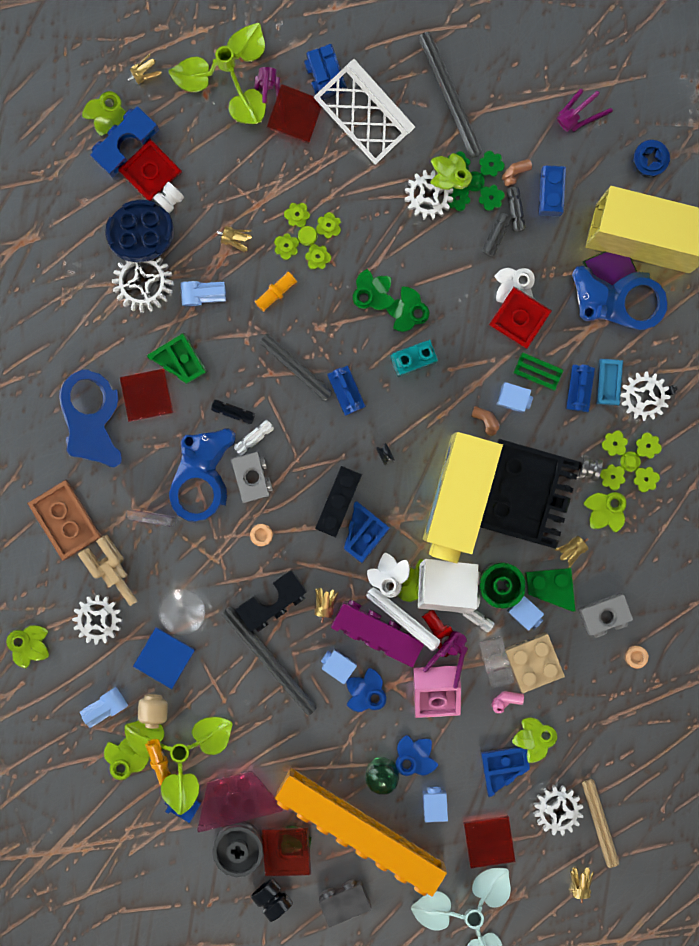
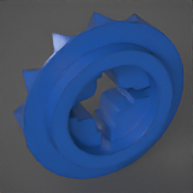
M647 140L636 148L633 161L635 162L636 169L642 172L643 175L653 177L666 170L670 162V154L667 147L660 141ZM655 150L654 158L657 160V162L653 161L649 166H647L648 158H646L644 155L649 156Z

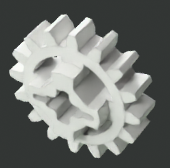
M423 170L422 177L416 173L414 176L416 181H408L411 188H405V193L410 195L405 197V202H411L408 210L415 209V217L423 214V220L427 218V215H430L431 219L435 220V214L437 213L442 217V210L450 209L447 202H453V197L448 196L453 193V188L444 190L432 184H427L426 181H431L435 177V170L431 172V175H427L426 170ZM418 186L420 194L414 199V191ZM425 191L429 194L433 192V200L429 197L424 198ZM444 192V199L440 204L438 196ZM422 206H429V207H431V209H430V210H427V209H423V208H421V207H422Z
M645 372L644 377L636 373V380L629 377L628 380L631 384L629 386L623 385V388L627 391L620 395L626 398L622 406L628 405L629 408L626 412H635V419L642 415L643 421H646L647 415H650L653 420L655 419L654 413L657 412L662 415L663 412L660 408H668L669 406L664 402L665 399H670L671 397L665 395V391L669 387L662 386L665 381L664 379L656 380V373L652 378L649 377L648 372ZM648 381L645 387L640 389L634 387L638 382ZM655 385L660 389L661 398L655 396L653 390ZM649 390V395L656 401L646 400L642 402V397L635 391L645 392ZM630 394L634 395L637 399L636 407L631 403ZM654 404L657 406L651 411H643L646 405Z
M96 595L95 600L91 596L87 597V603L80 601L79 604L82 608L74 609L78 617L72 618V621L78 622L74 630H81L79 638L85 635L87 636V643L94 639L97 645L100 639L104 643L108 642V635L111 638L116 637L113 631H119L121 627L117 625V622L123 621V618L117 617L121 609H114L116 602L110 604L108 603V596L101 600L100 595ZM99 604L105 607L101 610H96L91 605ZM110 613L112 615L111 625L108 623V615ZM84 614L87 616V624L85 626L83 623ZM101 615V623L95 624L93 622L95 620L94 616ZM99 629L104 634H93L91 631Z
M552 785V791L550 792L544 788L545 795L538 794L537 797L540 802L533 804L538 809L533 812L534 816L540 817L536 822L538 825L544 824L543 830L545 832L551 829L552 835L560 831L563 836L565 829L573 832L571 826L573 824L579 826L580 824L576 819L583 818V814L578 812V810L583 809V805L577 803L580 800L579 796H573L574 791L571 788L566 792L564 785H561L560 790H557L556 786ZM555 796V799H553L550 802H547L550 798ZM566 798L571 801L573 808L566 806ZM561 806L563 812L559 811L558 815H556L554 809H558ZM544 812L551 815V823L545 819ZM569 818V820H568L567 822L561 824L562 821H564L565 819Z

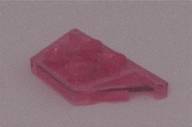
M253 771L209 781L206 787L197 831L199 833L282 812L283 808L277 804L278 801Z

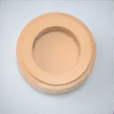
M257 524L252 528L250 538L255 545L266 546L271 542L273 532L268 525Z
M631 646L625 652V661L632 668H642L648 662V653L641 646Z

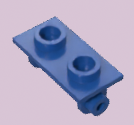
M572 365L566 409L589 412L595 372L594 367L589 365Z
M348 366L338 368L332 373L327 374L345 416L366 407Z

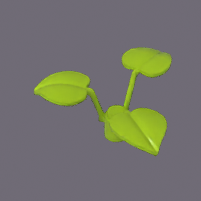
M260 23L240 29L230 37L227 46L219 47L215 53L216 59H213L210 71L208 63L200 57L187 58L174 68L168 70L170 77L180 88L188 92H199L208 87V76H212L216 66H218L220 70L231 73L239 96L233 97L229 102L228 108L231 117L240 123L258 124L265 116L266 104L262 102V94L256 89H248L242 93L234 72L235 59L237 60L241 57L242 60L251 62L263 55L265 40Z
M220 717L204 718L198 721L192 729V736L197 742L188 746L175 744L173 747L161 744V748L170 751L171 759L178 763V775L171 774L167 776L161 785L162 798L178 815L184 814L192 807L199 793V782L196 776L190 773L183 775L182 763L188 759L189 750L200 745L201 751L205 754L216 755L221 753L229 742L233 725L231 721ZM138 720L125 725V736L129 746L136 754L142 757H150L145 744L152 739H159L161 742L164 738V729L161 724H159V728H145V724Z

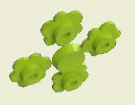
M291 203L290 209L285 210L284 217L289 220L290 226L296 225L301 228L298 231V239L295 237L291 238V235L288 233L284 234L283 237H276L274 240L276 245L275 253L280 254L282 259L288 260L291 255L298 253L297 247L300 242L302 245L310 246L309 252L305 255L309 268L324 269L326 263L331 261V255L327 252L325 246L319 247L314 243L317 241L318 234L324 235L327 239L331 238L332 235H339L341 232L339 226L341 221L339 218H335L333 213L327 212L324 217L318 218V225L315 230L311 226H305L306 220L310 218V213L307 212V205L305 203H299L298 205Z
M615 431L613 434L607 433L605 435L606 440L602 442V448L608 451L610 456L617 454L622 455L620 460L621 466L615 467L613 464L607 466V469L601 470L602 485L604 487L609 486L611 490H618L620 484L625 483L624 470L629 472L636 470V477L633 482L635 485H638L639 491L647 492L649 489H656V483L660 480L659 474L653 472L651 467L646 469L639 468L641 463L639 456H646L651 459L654 457V454H659L662 450L659 438L657 436L652 437L650 433H644L641 439L636 441L638 448L637 453L632 451L626 452L625 446L628 444V440L623 438L621 431Z

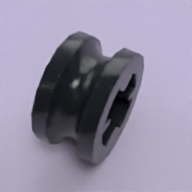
M386 443L383 444L382 448L376 447L384 465H387L388 461H395Z

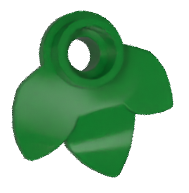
M368 269L358 275L356 279L357 289L353 293V302L358 308L367 309L372 307L376 310H384L394 304L395 300L387 294L391 287L390 276L373 278ZM362 295H367L368 300L362 302L360 300V297Z
M405 286L401 288V299L395 300L394 304L386 309L389 315L396 319L393 328L401 332L411 330L414 325L424 324L430 314L428 307L421 303L419 293ZM421 310L423 315L417 318L414 316V311Z

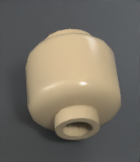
M147 694L144 695L143 699L139 700L138 720L145 724V728H159V724L167 721L168 703L165 699H162V695Z

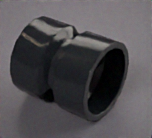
M274 878L264 882L250 896L258 907L264 908L262 913L270 922L281 917L293 905L292 900L286 893H280L281 887Z

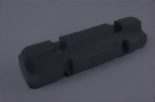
M219 400L213 401L211 406L213 412L219 414L221 412L223 413L222 415L239 421L241 419L248 424L253 423L255 418L254 412L244 411V409L228 403L223 404L224 402Z

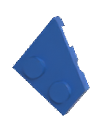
M356 501L353 506L354 510L344 549L363 564L391 528Z
M512 747L481 752L488 797H492L502 787L512 783L516 777L530 770L527 761V749Z

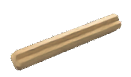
M593 779L585 780L582 782V786L606 865L609 868L619 865V861Z

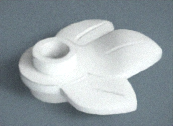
M504 268L495 275L496 280L501 283L496 295L498 302L503 303L514 286L533 298L531 287L534 285L535 276L530 269L520 268L514 270L512 268ZM522 275L528 278V281L525 284H522L519 281V278Z
M384 553L380 559L378 569L367 570L368 580L372 586L380 588L381 593L385 597H396L401 591L402 583L409 577L410 565L408 560L398 563L393 556ZM391 582L394 584L393 590L389 589Z

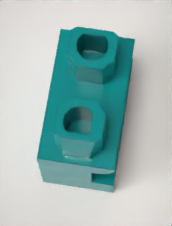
M431 340L392 353L390 356L397 377L438 363Z

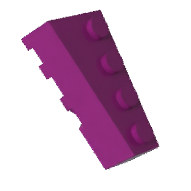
M351 599L348 603L343 601L331 624L332 629L336 631L340 629L348 637L358 641L362 640L367 646L377 651L382 650L387 656L413 668L424 646L423 643L412 634L401 630L402 626L392 620L389 623L381 620L382 615L375 611L369 610L367 613L361 610L362 605Z

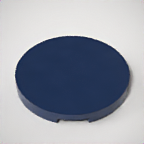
M135 200L123 204L122 208L116 211L112 217H109L105 228V235L110 249L121 259L130 262H146L157 258L168 249L173 240L174 226L170 214L157 205L156 202Z

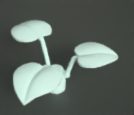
M491 868L483 871L475 878L472 892L475 896L481 898L477 909H468L465 914L451 912L450 899L444 893L436 891L433 897L426 894V896H422L411 906L412 913L423 926L436 931L448 927L449 916L464 919V922L470 928L476 929L478 939H472L467 946H502L501 940L494 933L490 932L481 936L480 927L484 922L481 911L484 901L493 908L500 907L508 901L511 891L509 871L506 868Z

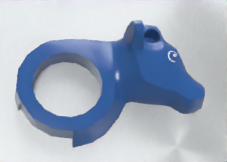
M585 266L576 267L572 273L577 289L580 307L579 314L584 321L608 320L627 328L645 330L657 325L667 311L666 292L658 282L650 279V273H630L614 285L595 276L591 269ZM639 285L650 287L657 297V307L654 313L644 320L633 319L626 312L625 298L628 292Z
M89 369L73 373L63 382L59 392L60 405L69 430V436L66 437V451L71 457H79L103 463L108 467H116L121 463V453L112 444L104 425L117 408L118 392L117 390H112L109 382L99 373L89 371ZM80 380L95 382L102 391V405L93 414L79 412L71 402L70 393L72 387Z
M225 428L216 432L185 435L181 439L182 458L169 492L171 506L178 516L189 522L196 523V521L206 520L214 515L220 505L226 506L227 488L216 471V466L225 451L235 443L236 435L233 430ZM193 478H201L207 481L214 493L211 506L206 511L198 514L184 509L179 499L182 485Z

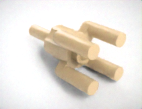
M108 535L102 536L96 541L106 555L102 560L98 561L89 547L78 553V556L94 578L102 577L109 588L115 584L130 606L137 602V599L123 581V578L127 576V573L120 565L124 558Z

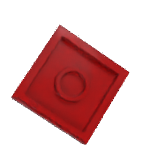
M151 139L118 169L143 197L149 201H153V197L157 193H162L167 182L172 183L182 173L178 166Z
M514 286L489 325L527 349L552 310Z

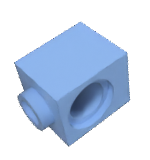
M505 382L502 385L497 406L523 413L525 409H530L533 396H530L531 390Z
M523 596L518 604L507 610L528 631L531 628L535 630L543 622L541 617L544 614L525 596Z
M334 649L332 653L328 650L321 660L324 664L322 670L343 684L346 683L357 667L356 662L337 649Z
M437 786L428 787V791H423L425 822L448 821L446 790H441V787Z

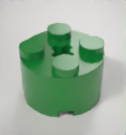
M496 562L488 565L481 572V581H479L478 589L481 597L488 604L495 608L504 609L513 607L522 600L525 594V579L517 567L506 562ZM499 580L502 581V582H503L504 580H506V582H505L506 589H505V590H503V589L497 590V588H498L497 582H498Z

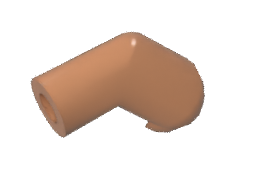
M527 159L513 163L502 174V181L504 180L505 186L509 187L516 184L514 176L518 173L531 170V161Z
M474 406L471 417L483 420L486 426V434L490 436L495 435L497 430H499V422L494 413Z

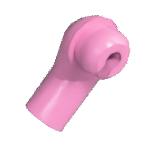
M503 691L492 702L494 712L498 714L503 713L510 703L523 705L524 694Z

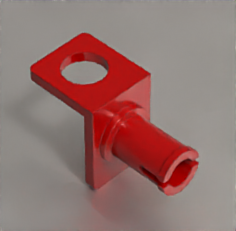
M430 610L422 616L433 632L432 634L440 641L445 636H450L451 632H453L449 624L444 625L435 610ZM440 642V644H439V646H438V649H440V648L442 647L441 642Z

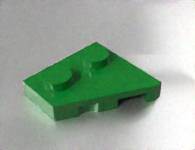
M185 333L180 334L146 355L148 359L161 365L163 369L173 373L186 384L207 373Z
M571 568L525 572L528 595L569 611H576Z

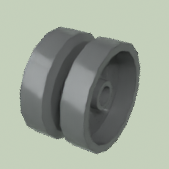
M233 821L225 825L218 833L213 847V859L218 869L232 877H244L254 872L261 863L265 848L264 838L260 830L252 823L246 821ZM236 846H240L241 851L236 850Z

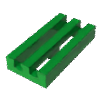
M522 352L513 374L555 391L564 370ZM523 360H528L539 366L554 371L557 374L556 376H554L550 373H547L543 370H540L538 368H535L531 365L524 363ZM523 367L553 380V383L550 384L519 370Z

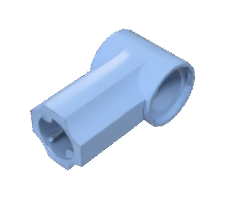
M187 281L180 283L182 306H200L202 303L226 302L225 282L201 283L199 281Z
M117 686L99 697V700L80 711L83 721L89 728L110 715L111 717L129 706Z

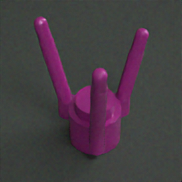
M261 67L259 68L258 76H255L254 89L258 91L259 86L263 89L262 102L266 103L268 90L273 89V86H275L281 123L284 124L286 121L280 90V77H276L277 70L275 68Z
M579 89L565 108L558 113L559 116L556 119L566 132L569 130L575 132L578 128L613 112V109L609 108L578 122L580 119L578 113L600 94L599 91H596L575 110L573 108L570 109L583 93V89Z
M451 632L449 638L445 640L442 647L427 663L423 671L427 672L440 656L444 657L447 653L453 656L460 654L453 685L454 689H457L464 657L468 651V648L465 647L466 637L460 632Z

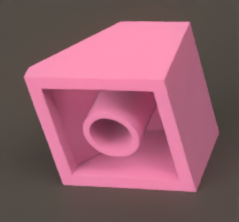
M457 666L430 667L427 672L423 671L425 667L413 668L415 718L460 716L461 682L459 681L457 689L453 687Z

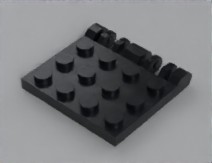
M498 439L497 443L503 444L480 528L557 549L559 540L545 537L543 532L560 537L561 531L547 528L545 525L547 519L557 523H564L565 518L549 514V511L552 509L567 513L571 498L556 494L555 490L573 493L574 488L558 484V479L561 475L567 479L576 480L577 474L561 470V468L565 467L579 471L581 462Z

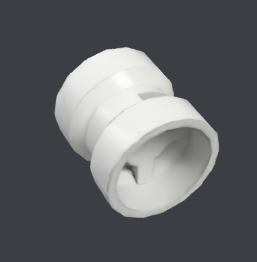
M167 182L164 186L162 193H157L153 197L169 214L173 211L174 204L180 203L185 198L170 182Z

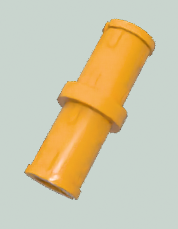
M287 272L274 285L271 283L268 286L269 289L254 301L255 304L263 312L266 311L277 299L281 300L283 294L296 284L297 280L290 272Z
M152 739L145 746L151 759V768L156 772L159 785H162L164 779L171 775L168 768V758L164 756L159 739Z

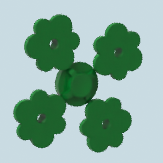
M492 151L485 152L484 158L479 160L480 172H470L472 175L470 185L464 189L453 187V193L448 195L453 197V202H448L451 209L454 207L457 211L465 209V204L470 203V197H468L469 190H480L479 203L484 204L485 210L492 211L494 207H501V201L505 197L504 192L498 190L496 185H491L490 188L484 186L485 178L483 176L490 174L492 177H495L498 172L504 170L505 164L501 161L502 156L500 154H494ZM457 152L456 154L464 159L466 169L469 170L470 159L466 158L464 152Z

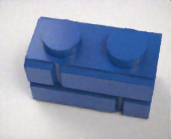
M332 44L306 53L307 60L304 61L307 73L313 74L315 81L311 82L315 95L341 71ZM343 76L339 79V89H347ZM336 82L330 88H336ZM326 91L321 96V99L333 97L336 95V91Z
M542 167L540 172V205L538 215L560 217L564 213L566 167Z

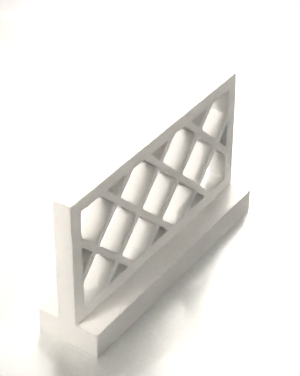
M352 59L313 97L374 165L415 128L412 122L355 59ZM345 73L352 78V89H339V79ZM336 82V88H330ZM355 83H356L361 89H355ZM326 91H336V105H326L320 97ZM339 91L352 92V106L339 105ZM355 92H364L368 96V106H355ZM329 107L336 108L335 113ZM338 108H351V122H342L338 118ZM354 108L367 109V123L354 122ZM370 109L381 110L383 113V123H370ZM386 117L391 121V123H386ZM345 124H351V131L345 126ZM354 125H367L366 139L356 138L354 135ZM370 125L383 126L382 139H369ZM386 126H395L401 134L394 140H385ZM360 141H366V147ZM369 141L382 142V152L376 158L369 152ZM385 142H391V143L385 148Z

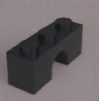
M343 466L340 467L315 527L316 530L336 538L362 474Z
M292 569L273 582L278 591L276 603L264 605L254 595L235 609L250 632L254 629L259 632L269 625L268 619L273 616L277 619L287 612L285 607L291 603L296 606L306 599L304 594L307 593V590Z

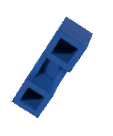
M138 106L134 110L132 108L128 110L123 116L124 120L118 126L114 125L108 131V137L103 142H97L91 150V157L112 178L119 172L118 169L127 162V159L120 152L122 142L128 138H134L144 145L159 131L157 124Z

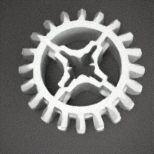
M158 257L155 261L154 259L146 262L126 261L127 264L125 266L121 262L117 264L122 270L121 272L118 270L113 272L116 276H119V279H112L113 284H119V286L113 288V291L115 293L121 292L117 299L119 301L125 299L123 306L128 307L131 304L132 311H135L139 306L140 312L144 313L145 306L152 312V304L155 303L158 308H161L159 300L168 301L164 293L172 294V290L166 288V286L174 285V282L166 278L173 276L171 271L164 272L169 266L167 263L161 265L163 261L161 257ZM142 265L153 266L158 270L159 274H145ZM135 267V277L128 281V283H125L128 273ZM141 275L146 280L149 279L145 282V290L142 288L140 284L137 286V284L141 282ZM158 281H161L158 291L151 297V287L158 283ZM127 290H140L144 300L132 298L127 293Z

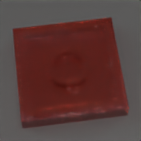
M281 84L266 128L309 144L322 107L313 98L314 96Z
M165 369L120 377L128 422L173 413Z
M508 815L463 822L471 869L515 862Z
M308 827L269 828L262 830L265 876H300L311 874Z

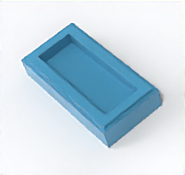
M599 359L596 404L620 405L623 360Z

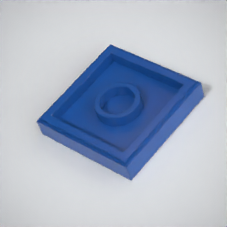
M156 627L133 667L173 689L195 649Z

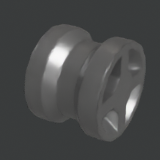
M584 456L579 470V477H589L592 481L597 482L602 470L603 460H591L589 456Z

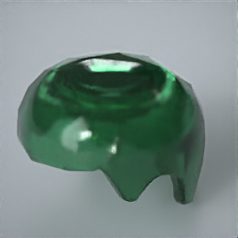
M382 757L375 758L370 762L365 773L366 785L372 792L378 795L392 793L399 782V772L393 760Z

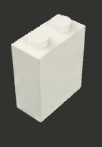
M433 559L423 560L419 566L418 608L471 614L480 605V594H477L479 581H481V573L478 572V564L460 562L457 564Z

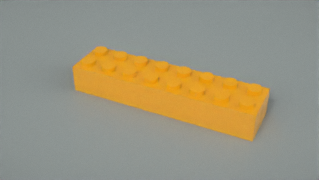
M290 768L277 789L275 799L281 808L287 811L292 809L297 812L296 816L306 823L309 821L317 825L316 829L325 835H328V833L337 837L335 840L344 847L350 845L356 849L355 853L364 859L371 858L379 869L385 872L390 870L395 873L394 877L404 884L407 882L415 886L414 890L421 895L426 896L428 894L433 897L446 876L447 871L444 862L296 770Z

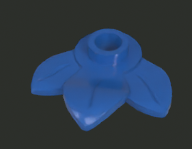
M368 668L364 678L351 677L346 681L347 688L353 696L348 701L347 706L353 711L363 712L368 708L379 710L386 704V694L382 690L383 680L374 669ZM374 694L380 698L376 703L371 701V696Z
M408 735L404 736L397 746L399 754L396 759L397 771L404 776H410L414 773L424 776L433 772L438 767V763L429 758L432 741L430 739H419L413 743ZM405 760H409L411 762V766L405 768L402 765Z

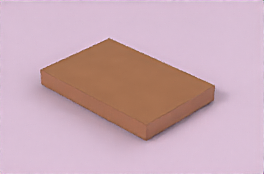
M68 480L62 481L27 503L62 561L102 537Z

